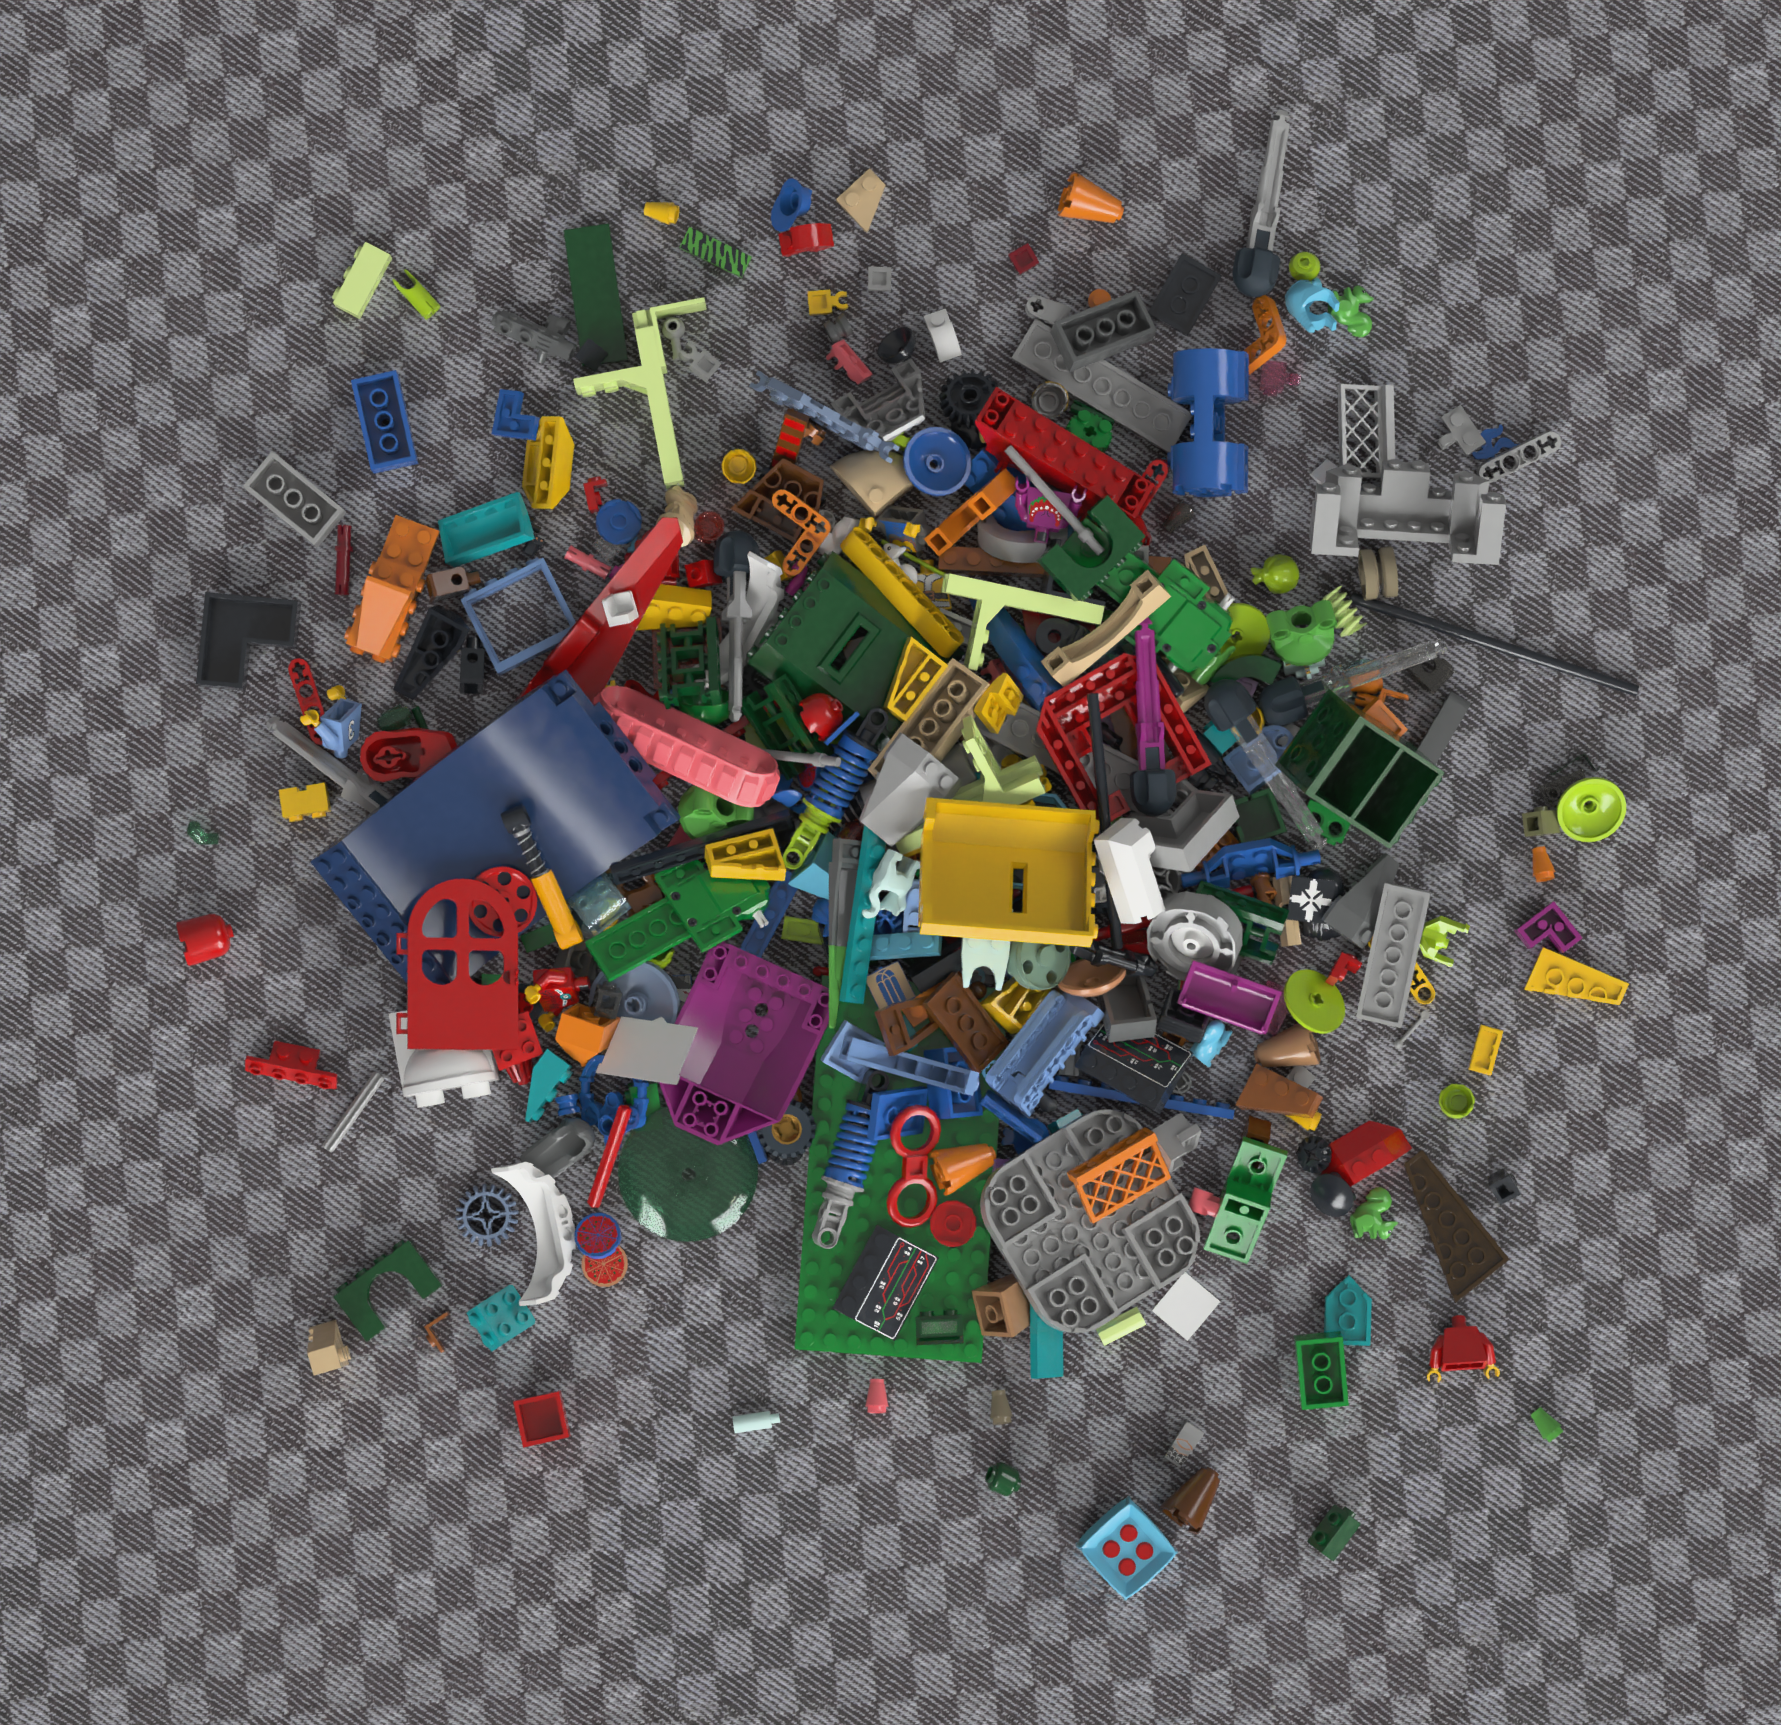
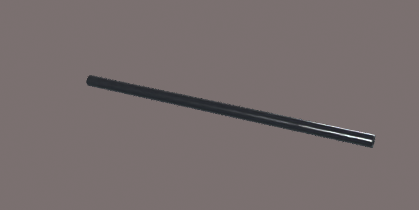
M1352 592L1350 598L1353 601L1351 604L1635 697L1639 690V685L1376 599L1364 600L1363 595Z

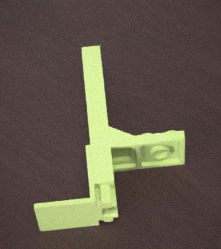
M704 297L651 307L649 310H640L632 313L642 366L573 379L577 394H582L583 397L594 396L597 391L605 390V393L616 392L619 390L618 387H626L648 395L660 463L667 490L673 486L684 487L685 485L663 374L667 373V367L657 319L707 310Z

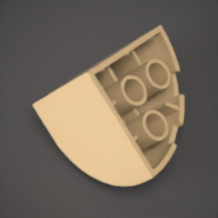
M863 450L844 456L830 465V469L868 513L876 519L888 506H892L914 487L906 475L903 455L892 451L888 453V456L893 459L891 464L880 457L879 451Z

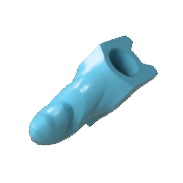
M1213 1020L1207 1025L1201 1043L1195 1042L1190 1051L1203 1064L1210 1067V1061L1215 1055L1220 1054L1221 1048L1226 1045L1233 1031H1226L1225 1024L1222 1021Z

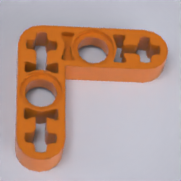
M1266 295L1257 297L1252 305L1261 337L1243 350L1249 354V375L1282 350L1287 340L1276 303ZM1272 318V323L1267 328V323ZM1261 349L1260 355L1255 358L1257 351Z
M781 489L776 491L772 497L773 506L805 529L783 561L784 571L789 575L795 576L803 571L829 535L831 523L826 517L793 493ZM786 494L788 496L786 500L791 504L794 503V500L798 502L792 508L791 513L787 512L790 508L788 505L782 504L780 506L778 504V495L783 496ZM798 507L807 509L808 517L805 520L797 519L795 511ZM815 514L817 517L813 520L817 523L825 522L824 528L826 532L821 531L817 533V527L814 524L810 523L809 527L805 524ZM805 539L813 543V550L809 553L803 552L800 547L801 542ZM797 550L800 555L807 557L804 562L800 558L797 563L799 569L790 571L788 569L790 567L788 561L796 559L798 555L794 554V551Z

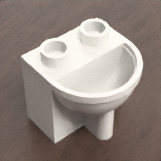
M407 1010L389 1014L403 1097L415 1096L417 1108L445 1103L444 1090L461 1087L463 1099L491 1094L489 1082L500 1080L492 1050L407 1049V1034H396V1013H407ZM401 1018V1029H407V1018Z

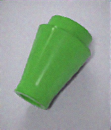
M1542 1407L1530 1415L1543 1440L1546 1438L1550 1443L1564 1432L1561 1429L1562 1425L1546 1413Z

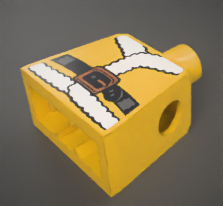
M922 560L934 567V560ZM920 565V573L917 574L918 581L916 585L939 610L943 608L951 611L949 594L941 593L943 577Z

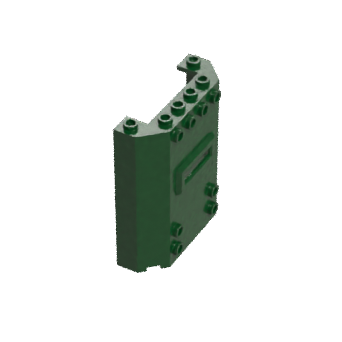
M834 551L828 554L824 552L816 562L819 565L816 571L813 570L805 581L808 582L803 590L799 588L791 598L794 602L790 608L785 607L777 617L780 621L775 627L771 625L763 635L766 638L765 641L759 644L758 647L754 644L748 651L746 656L749 658L746 663L770 682L786 673L802 700L815 693H825L833 699H838L843 706L842 724L858 711L860 715L846 728L856 733L871 708L875 706L884 707L907 637H913L947 665L952 658L960 661L964 653L957 649L950 658H945L938 654L870 579ZM861 625L868 633L840 670L837 671L831 666V663ZM878 711L871 715V720L876 724L882 723L885 719L884 715ZM888 712V722L875 742V745L881 750L884 749L903 724L890 712Z

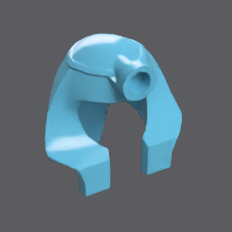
M1317 277L1312 281L1299 280L1294 283L1285 295V304L1288 312L1309 333H1314L1315 330H1320L1324 326L1329 327L1331 331L1336 330L1337 322L1331 314L1325 312L1316 315L1311 313L1309 309L1314 301H1326L1335 312L1339 311L1340 302L1336 299L1334 293L1322 287L1321 281Z

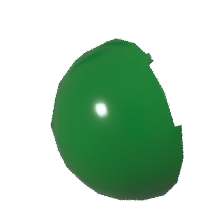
M721 689L722 704L712 705L711 700H707V703H702L701 695L698 694L679 697L678 708L681 712L711 726L719 725L727 720L730 715L728 710L729 690Z

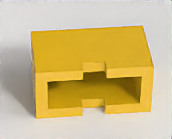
M326 783L306 785L307 790L300 791L297 787L278 790L282 817L285 819L289 818V822L301 821L303 816L312 815V818L326 817V812H331Z

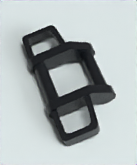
M1092 940L1091 947H1069L1071 953L1090 961V964L1100 967L1110 964L1125 968L1126 975L1131 977L1139 975L1154 976L1158 968L1151 955L1127 949L1124 951L1111 949V947L1098 944L1096 940Z

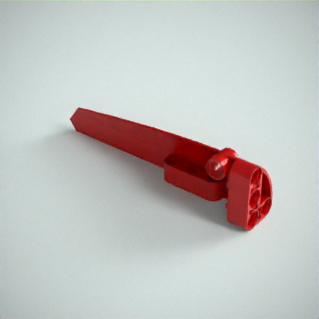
M662 517L549 654L542 668L515 701L565 669L591 702L598 693L602 692L683 544V537L677 517ZM632 591L639 617L631 623L609 627L602 600L610 594Z

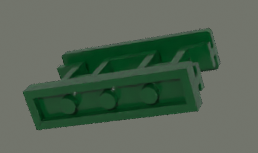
M706 617V623L698 621L697 631L679 633L676 631L675 624H670V627L666 628L665 623H661L660 632H657L658 646H661V650L657 651L659 665H662V669H658L659 683H662V687L658 688L660 702L664 701L665 708L671 709V704L679 706V697L700 694L702 703H707V700H711L712 705L722 704L719 629L716 617ZM705 633H707V653H705L703 645L693 646L692 644L705 642ZM668 638H671L673 646L683 645V647L671 648V657H669ZM699 657V667L678 669V660ZM706 670H708L709 677L708 690L706 689L705 681L694 682V680L706 679ZM670 674H672L674 682L685 681V684L672 685V694H670Z
M786 673L763 687L769 696L764 700L761 699L757 691L750 693L742 699L741 710L766 749L791 752L788 747L790 745L796 753L814 754L817 752L825 753L827 756L834 754L832 745H826L825 741L818 740L820 735L816 731L811 733L804 724L800 712L804 711L803 706L799 705L802 698ZM774 700H776L782 711L778 710L773 702ZM763 706H765L771 715L770 718L764 710ZM781 717L794 735L789 739L786 738L776 722ZM799 739H801V741L805 745L807 749L806 751L803 749L800 742L798 741ZM776 760L778 768L787 781L806 769L801 762Z
M1201 880L1196 893L1214 896L1225 903L1236 914L1240 922L1248 924L1246 931H1242V947L1239 955L1272 965L1279 944L1268 939L1271 932L1278 935L1282 934L1290 910ZM1254 922L1267 926L1266 930L1253 926ZM1250 935L1262 938L1263 940L1259 942L1250 939Z

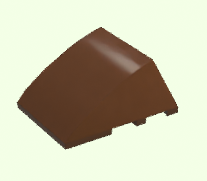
M783 458L730 509L796 543L805 529L773 506L772 497L776 491L785 489L819 512L824 480ZM786 494L783 496L778 495V504L780 506L782 504L788 505L790 508L787 512L791 513L792 508L798 502L794 500V503L791 504L786 500L788 497ZM798 507L795 515L797 519L805 520L808 517V511L804 507ZM813 514L811 520L805 525L809 527L810 523L817 526V522L813 520L817 516ZM805 539L801 542L800 547L811 552L813 550V543Z

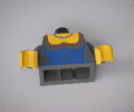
M888 506L878 519L868 517L867 519L860 518L858 526L866 532H871L872 529L881 531L889 543L906 547L905 551H908L909 554L916 558L923 554L922 548L927 544L924 538L932 532V528L927 525L924 510Z

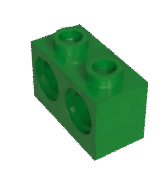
M1310 799L1298 823L1302 827V832L1313 837L1315 833L1324 836L1322 841L1335 846L1336 842L1342 844L1351 824L1322 804ZM1312 812H1316L1320 816V822L1316 826L1310 825L1307 821L1308 815ZM1336 821L1341 825V832L1338 835H1332L1329 832V825L1332 822Z

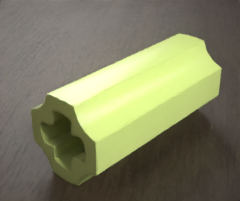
M1136 1306L1097 1328L1096 1331L1105 1346L1146 1325Z

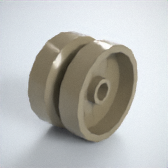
M1380 547L1377 552V561L1375 553L1371 548L1360 549L1358 554V575L1364 600L1377 599L1379 584L1385 598L1397 597L1398 573L1393 547Z

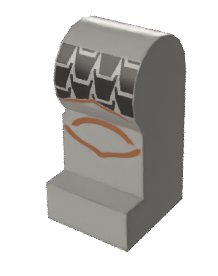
M1185 1420L1164 1458L1180 1468L1190 1452L1193 1451L1201 1440L1204 1432Z

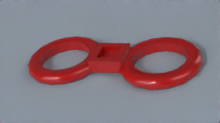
M923 1105L909 1106L898 1113L892 1122L890 1130L891 1145L896 1153L903 1157L902 1177L894 1182L889 1190L886 1204L891 1219L902 1227L912 1228L927 1221L935 1210L938 1199L936 1187L931 1179L927 1177V1154L933 1151L939 1141L941 1125L936 1113ZM924 1115L930 1123L929 1138L921 1147L907 1149L901 1142L900 1133L902 1126L910 1117ZM913 1183L923 1185L927 1193L925 1207L916 1216L903 1217L897 1208L900 1192L906 1186Z

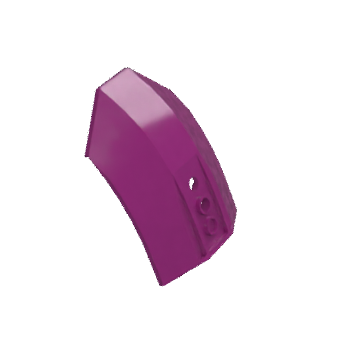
M724 941L710 948L674 1023L698 1028L679 1073V1081L677 1085L659 1082L674 1125L713 1144L721 1145L780 1122L829 1024V988ZM764 1003L768 1007V1013L760 1017L756 1014V1007ZM751 1024L756 1025L759 1030L758 1035L754 1038H749L745 1032L747 1026Z

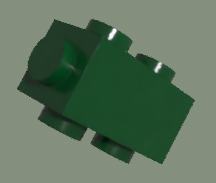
M1334 1504L1307 1542L1334 1562L1361 1523L1354 1519L1356 1514L1346 1506L1341 1509Z

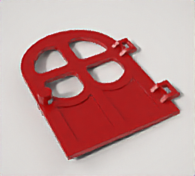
M453 879L437 884L429 889L414 906L409 918L407 933H396V954L407 955V1013H396V1034H407V1049L518 1050V927L512 908L497 890L480 881ZM440 900H452L457 907L456 936L453 938L425 937L422 932V925L429 910ZM483 900L496 911L503 926L501 938H472L469 935V904L472 901ZM401 938H407V950L401 949ZM453 950L456 953L457 972L455 979L451 983L439 985L425 977L422 971V954L424 951ZM471 951H499L503 955V974L496 982L489 985H479L471 979L469 975V953ZM401 1018H407V1029H401Z

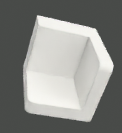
M630 590L610 594L602 600L609 627L631 623L639 617L633 594Z

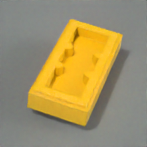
M1480 1025L1468 1070L1489 1076L1492 1075L1503 1030Z

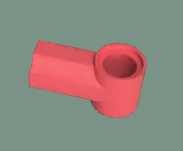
M1194 1187L1188 1205L1195 1213L1215 1217L1219 1208L1220 1198L1214 1196L1213 1193Z

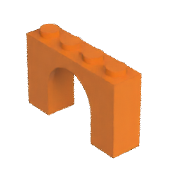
M1006 468L948 515L924 540L938 556L943 554L979 520L983 521L1017 490L1015 478Z

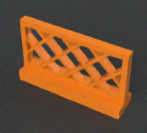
M1144 1127L1067 1172L1069 1180L1075 1185L1091 1223L1094 1224L1171 1178L1156 1143L1158 1139L1153 1131ZM1151 1146L1153 1153L1150 1161L1142 1159L1144 1149ZM1129 1158L1134 1159L1130 1172L1122 1170L1124 1161ZM1140 1162L1148 1164L1144 1176L1136 1174ZM1154 1166L1160 1167L1163 1174L1156 1179L1150 1178ZM1108 1170L1115 1171L1111 1184L1102 1181L1105 1172ZM1120 1173L1129 1175L1125 1188L1116 1185ZM1134 1177L1143 1179L1140 1188L1136 1191L1130 1189ZM1090 1181L1095 1182L1091 1195L1086 1194L1082 1187ZM1101 1184L1109 1186L1105 1199L1096 1197ZM1114 1189L1123 1191L1121 1199L1117 1202L1110 1201ZM1095 1200L1104 1202L1101 1211L1094 1215L1092 1207Z

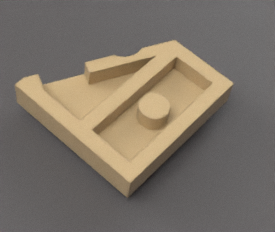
M869 168L836 199L838 204L866 233L870 229L879 201L883 195L885 184Z

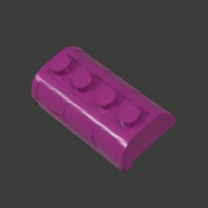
M1192 960L1177 1003L1181 1004L1182 1007L1255 1033L1266 1035L1282 991Z

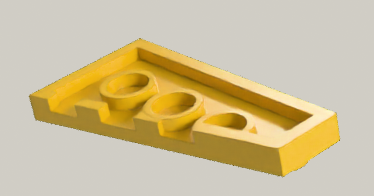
M1542 946L1524 990L1620 1005L1629 983Z

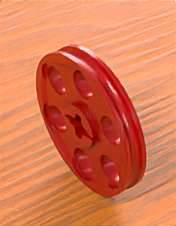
M498 866L481 872L474 879L480 882H487L489 886L495 890L497 889L504 898H508L507 902L512 908L513 913L517 909L526 910L527 918L522 922L516 921L518 933L530 924L537 909V895L533 884L523 873L511 867ZM501 872H508L511 876L510 882L506 885H501L498 882V875ZM522 885L527 886L530 891L528 897L524 899L519 898L516 893L518 887ZM483 900L472 901L469 904V916L473 923L489 935L502 937L503 930L495 931L493 928V922L499 918L496 911ZM477 905H484L487 908V914L482 918H477L474 915V908Z

